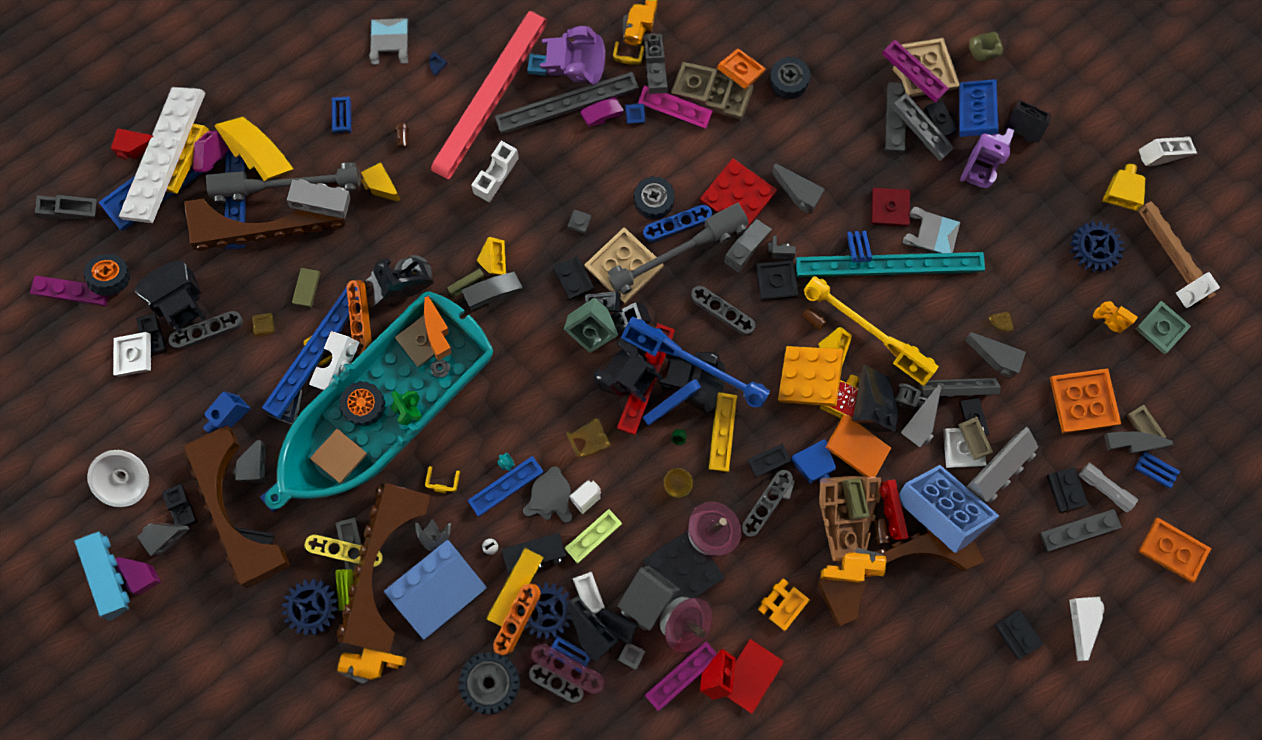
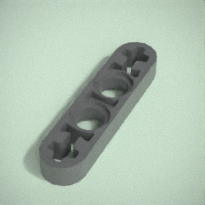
M697 286L692 290L691 299L696 305L741 335L749 336L754 332L755 322L752 318L703 286ZM700 292H703V297L705 299H708V296L711 297L708 300L707 305L704 304L705 299H703L702 297H700L699 299L696 298V293L699 294ZM717 301L720 303V308L713 310L710 308V303ZM727 312H734L736 319L730 321L725 315ZM739 317H741L742 319H741V321L738 323V326L735 325V324L738 322ZM747 323H749L750 329L747 328L746 330H744L743 324L746 325Z
M229 311L181 329L183 332L181 334L177 331L173 332L169 336V343L177 350L194 346L239 329L243 325V318L238 312ZM232 317L236 318L235 324H232L230 322L232 321ZM216 322L219 323L220 329L216 332L211 331V325ZM196 329H201L202 331L199 338H193L192 336ZM177 337L182 338L180 344L176 343Z
M781 470L775 475L744 521L742 530L746 536L754 537L760 532L791 486L793 477L789 471ZM786 474L788 475L787 480L789 482H784L782 484L781 488H783L784 491L781 492V490L778 487L772 485L774 483L778 485L780 482L779 476H784ZM770 490L778 492L779 497L777 500L771 501L768 499L767 494ZM764 506L767 508L768 513L765 517L757 515L756 510L758 507ZM752 515L757 520L763 521L761 525L758 522L754 527L756 529L755 532H747L748 528L746 525H751L754 519H751Z

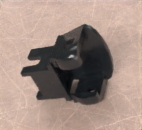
M409 258L402 264L401 270H390L388 266L391 263L390 259H382L377 262L371 272L372 275L364 282L366 290L370 287L373 288V295L367 300L370 307L375 308L381 304H389L390 307H394L405 296H414L432 285L434 281L429 277L422 262L417 258ZM404 273L406 278H401L400 275Z
M181 260L164 264L153 270L135 287V292L146 302L149 308L159 318L164 316L167 322L172 327L174 326L179 334L183 333L180 327L198 316L202 320L206 319L197 303L199 294H201L197 278Z
M621 338L617 345L623 349L609 362L604 372L600 369L596 370L593 382L603 392L619 397L628 392L645 402L647 399L643 394L655 378L661 381L663 377L655 371L656 368L647 363V357L637 346Z
M697 351L696 354H691L726 373L724 363L720 360L719 354ZM666 354L670 367L666 379L658 381L661 384V389L677 392L686 384L696 379L702 388L687 398L685 403L705 413L711 412L716 406L717 393H722L724 390L725 381L678 356Z

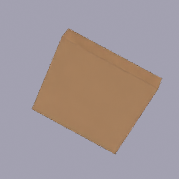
M336 429L310 459L341 484L368 454L341 431Z

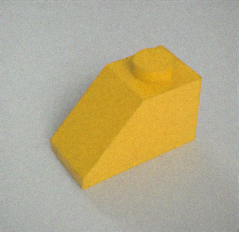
M382 163L361 172L364 178L361 182L366 190L370 189L372 195L394 201L400 200Z

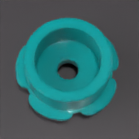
M508 453L499 455L497 462L500 468L510 471L515 466L511 456Z

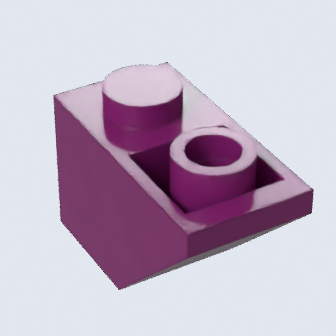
M207 131L194 142L193 170L195 172H208L213 168V164L216 161L222 160L226 156L225 153L230 150L218 131Z
M121 557L116 558L118 564L116 569L121 576L125 577L127 581L125 586L130 593L133 592V594L141 595L161 583L152 565Z

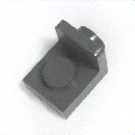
M773 236L771 242H768V253H771V259L793 260L796 254V246L789 244L777 246V236Z

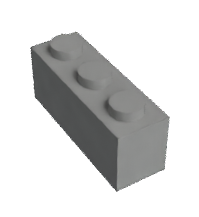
M299 179L298 181L292 180L287 202L289 208L345 219L351 198L349 191L342 187L331 188L322 183L312 184L306 180Z

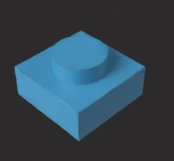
M530 54L528 74L546 76L547 69L540 67V63H546V56Z

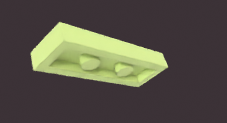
M608 509L564 549L578 564L617 530L622 523Z

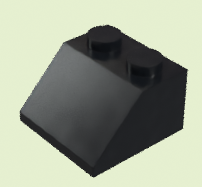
M1018 99L1006 122L1005 128L1014 130L1013 135L1019 134L1028 142L1039 143L1049 126L1051 114Z

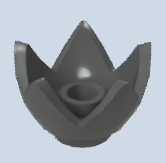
M433 519L428 522L424 530L421 529L419 523H415L417 537L427 550H435L449 538L451 523L447 524L441 532Z

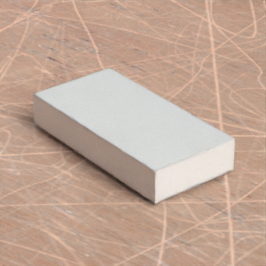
M592 572L573 579L580 599L594 614L599 613L602 608H605Z

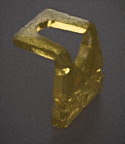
M598 419L589 422L590 424L584 425L573 433L569 431L566 433L576 455L580 458L599 452L600 449L604 450L610 447V442L606 434L603 433L604 430ZM581 438L586 440L585 447L581 452L577 449L573 439Z

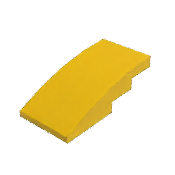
M244 117L215 125V128L235 158L241 156L248 168H256L264 181L288 174L293 170L290 163L273 142Z

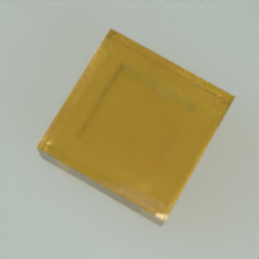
M272 313L252 316L253 329L256 336L275 333Z

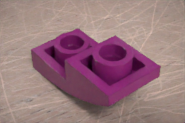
M616 97L600 101L581 111V115L588 127L604 124L607 118L622 116L623 109Z

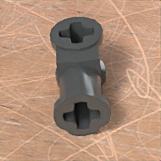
M900 383V390L897 398H895V402L898 406L914 409L915 407L920 408L928 397H923L921 391L915 387Z

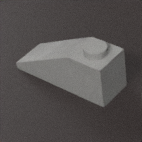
M939 384L901 432L919 447L923 443L927 445L933 438L931 433L934 429L941 392Z

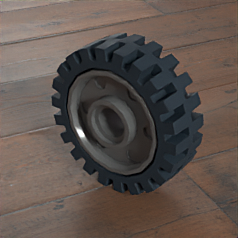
M486 652L474 656L465 664L459 677L458 686L462 699L472 710L482 714H495L505 710L514 702L519 691L520 680L515 665L507 657L494 652ZM488 677H492L495 681L491 689H487L484 685Z

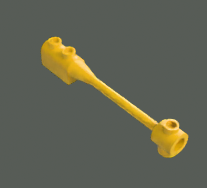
M814 276L805 287L804 292L808 300L818 302L826 300L881 340L896 357L893 364L921 385L925 386L939 366L935 364V361L921 354L917 347L905 344L893 337H888L830 294V286L827 285L824 279Z

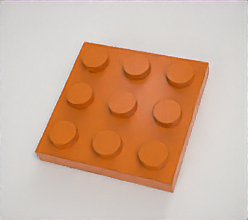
M1108 368L1050 377L1062 434L1121 425Z

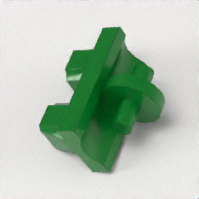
M395 390L392 392L391 396L394 401L390 407L392 411L400 414L397 418L400 424L408 426L412 420L419 421L422 418L416 407L420 400L417 392L406 391L404 395L399 394Z

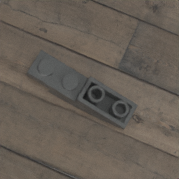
M662 34L644 35L649 94L667 93Z

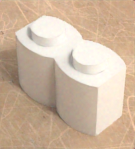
M587 480L570 495V500L584 514L601 499V489L594 481L590 482Z

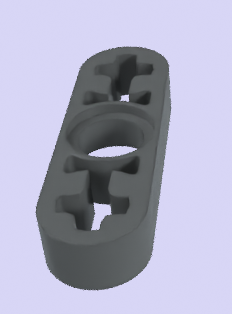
M536 664L530 669L529 675L532 681L564 699L576 703L583 698L584 692L580 685L544 665ZM542 668V673L547 676L548 672L552 673L548 678L547 685L543 684L544 678L539 677L538 680L535 679L536 675L533 673L535 669L539 670ZM555 677H559L562 680V687L557 690L551 687V680ZM566 682L570 683L568 688L572 690L575 687L578 688L579 697L571 699V694L565 691V695L561 694V691L566 686Z

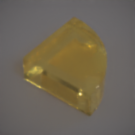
M1009 312L989 316L991 323L997 329L1006 332L1014 330Z

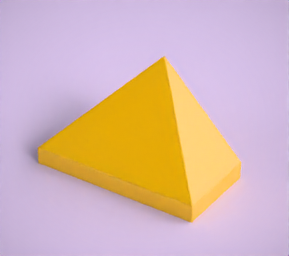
M493 237L487 238L477 259V262L489 274L498 276L506 274L505 242Z
M838 327L818 345L820 348L843 349L844 362L852 335L842 327Z

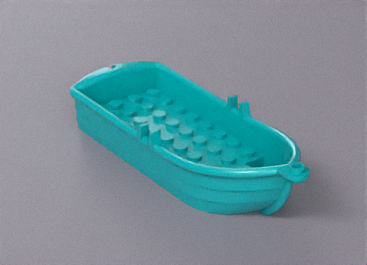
M430 291L422 293L351 364L345 363L343 366L346 369L338 377L334 374L333 382L297 417L283 442L278 460L277 484L265 496L267 506L272 509H279L291 498L313 499L336 495L356 488L377 476L490 362L493 348L477 322L470 315H467L465 319H460L465 310L453 301ZM427 296H429L448 327V335L444 337L451 347V354L443 359L446 363H449L450 370L448 375L443 378L435 377L432 374L431 364L437 361L435 356L418 368L395 338L424 316V302ZM358 381L374 384L384 395L386 402L382 417L376 423H372L369 426L353 424L344 417L343 412L340 410L341 405L339 401L342 397V392L345 391L347 386L349 387L352 383H357ZM394 390L402 395L406 391L418 393L420 400L416 407L422 415L419 421L412 420L408 426L398 422L397 418L400 414L392 411L390 407L394 401L391 396ZM336 429L341 431L368 454L341 484L310 459ZM278 496V500L273 502V498Z

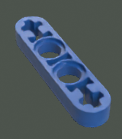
M700 205L648 224L643 231L644 239L652 243L705 224V219L711 217L712 211L707 205ZM701 211L707 213L706 218L699 216ZM685 216L691 219V223L688 225L681 222V219ZM666 223H672L674 225V229L672 231H666L664 229V225ZM658 226H660L662 234L658 231ZM649 230L655 232L654 237L649 234Z
M696 379L689 382L643 417L644 421L648 426L653 424L702 387Z

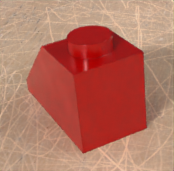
M117 128L111 149L118 158L124 160L128 158L137 159L145 154L153 135Z
M721 649L702 672L700 691L712 700L732 695L736 658L724 649Z

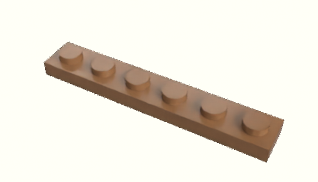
M1152 201L1145 204L1138 212L1188 285L1203 276L1202 271L1192 261L1191 255L1181 245L1180 239L1172 232L1169 223L1161 216L1158 207ZM1213 292L1210 295L1206 296L1205 298L1200 300L1201 304L1208 301L1216 294Z

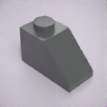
M257 440L236 461L233 474L238 482H265L266 444Z
M150 523L142 529L143 532L138 536V539L150 556L163 554L189 530V527L166 523Z

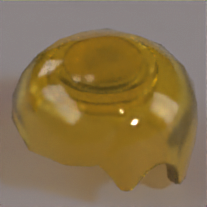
M674 468L665 475L663 486L669 495L682 498L687 496L692 490L693 479L688 471Z

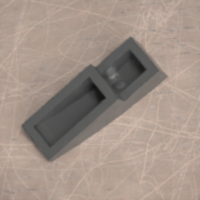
M37 195L35 216L36 218L44 219L95 218L97 199L56 195V197Z
M515 272L484 280L461 291L472 311L487 303L490 305L523 289Z
M1114 432L1104 435L1108 450L1128 447L1129 454L1173 445V441L1149 433Z

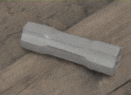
M1090 462L1078 474L1088 484L1095 486L1111 498L1126 513L1131 511L1138 501L1130 492L1120 488L1104 476L1102 471Z

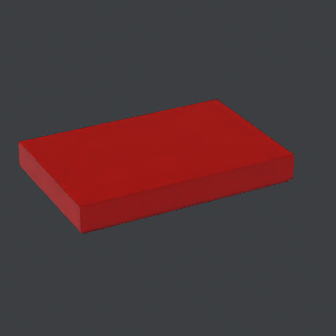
M750 639L735 662L732 695L726 697L752 714L784 661Z

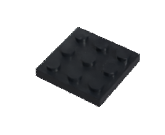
M688 531L642 560L645 566H650L681 589L675 599L687 597L693 600L725 578L710 555L703 554L694 548L690 542Z

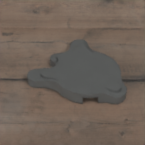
M551 467L547 473L540 476L534 482L531 500L523 509V513L526 516L530 517L539 514L545 520H549L553 513H557L565 523L572 520V514L568 508L571 494L570 486L558 467Z

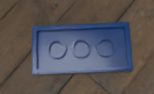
M997 80L959 83L960 137L998 134Z

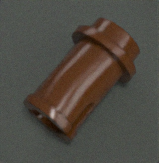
M399 123L394 129L397 135L396 145L398 148H406L409 146V128L407 124Z
M810 307L802 314V317L814 326V329L821 330L827 322L824 320L825 317H820Z
M886 519L874 521L877 535L875 541L878 542V545L890 543L891 536L888 535Z

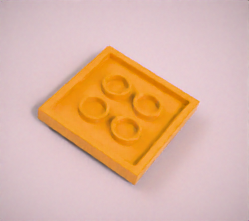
M786 346L778 401L782 403L836 406L844 357L843 349Z

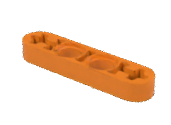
M352 280L347 284V299L352 339L359 342L356 354L360 355L372 344L366 286L361 280ZM357 303H359L361 307L359 313L356 310ZM359 322H360V323L362 324V326H363V329H362L361 332H360L359 329H358V324H359Z
M525 584L520 589L494 641L496 653L507 655L513 651L540 598V589L536 584ZM530 589H532V590H531V594H533L532 597H529V592H527V591L530 590ZM520 605L525 608L523 616L518 614V607ZM510 623L516 625V632L514 634L509 631ZM502 642H505L504 646L506 647V649H503V645L501 644Z

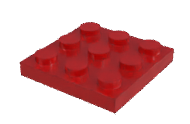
M732 158L702 195L699 202L710 207L715 213L739 203L748 218L749 225L746 226L748 229L776 194L777 189Z

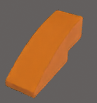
M427 296L424 302L425 326L431 349L437 361L451 354V347L444 337L448 335V327L429 296Z

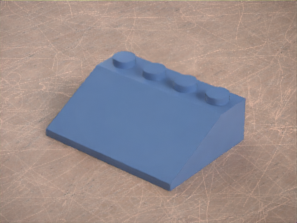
M941 465L905 483L899 494L901 505L955 553L969 545L999 518L996 512Z
M446 540L384 592L425 640L486 590L487 587L452 543Z

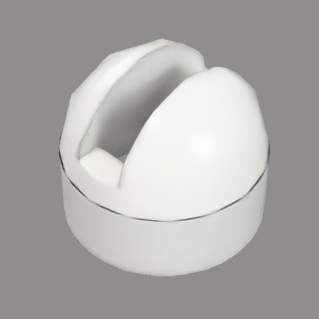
M486 539L482 544V549L487 555H493L498 551V543L494 539ZM491 543H494V544H495V545H493L492 547L488 548L487 550L485 549V547L488 546L489 544H491Z

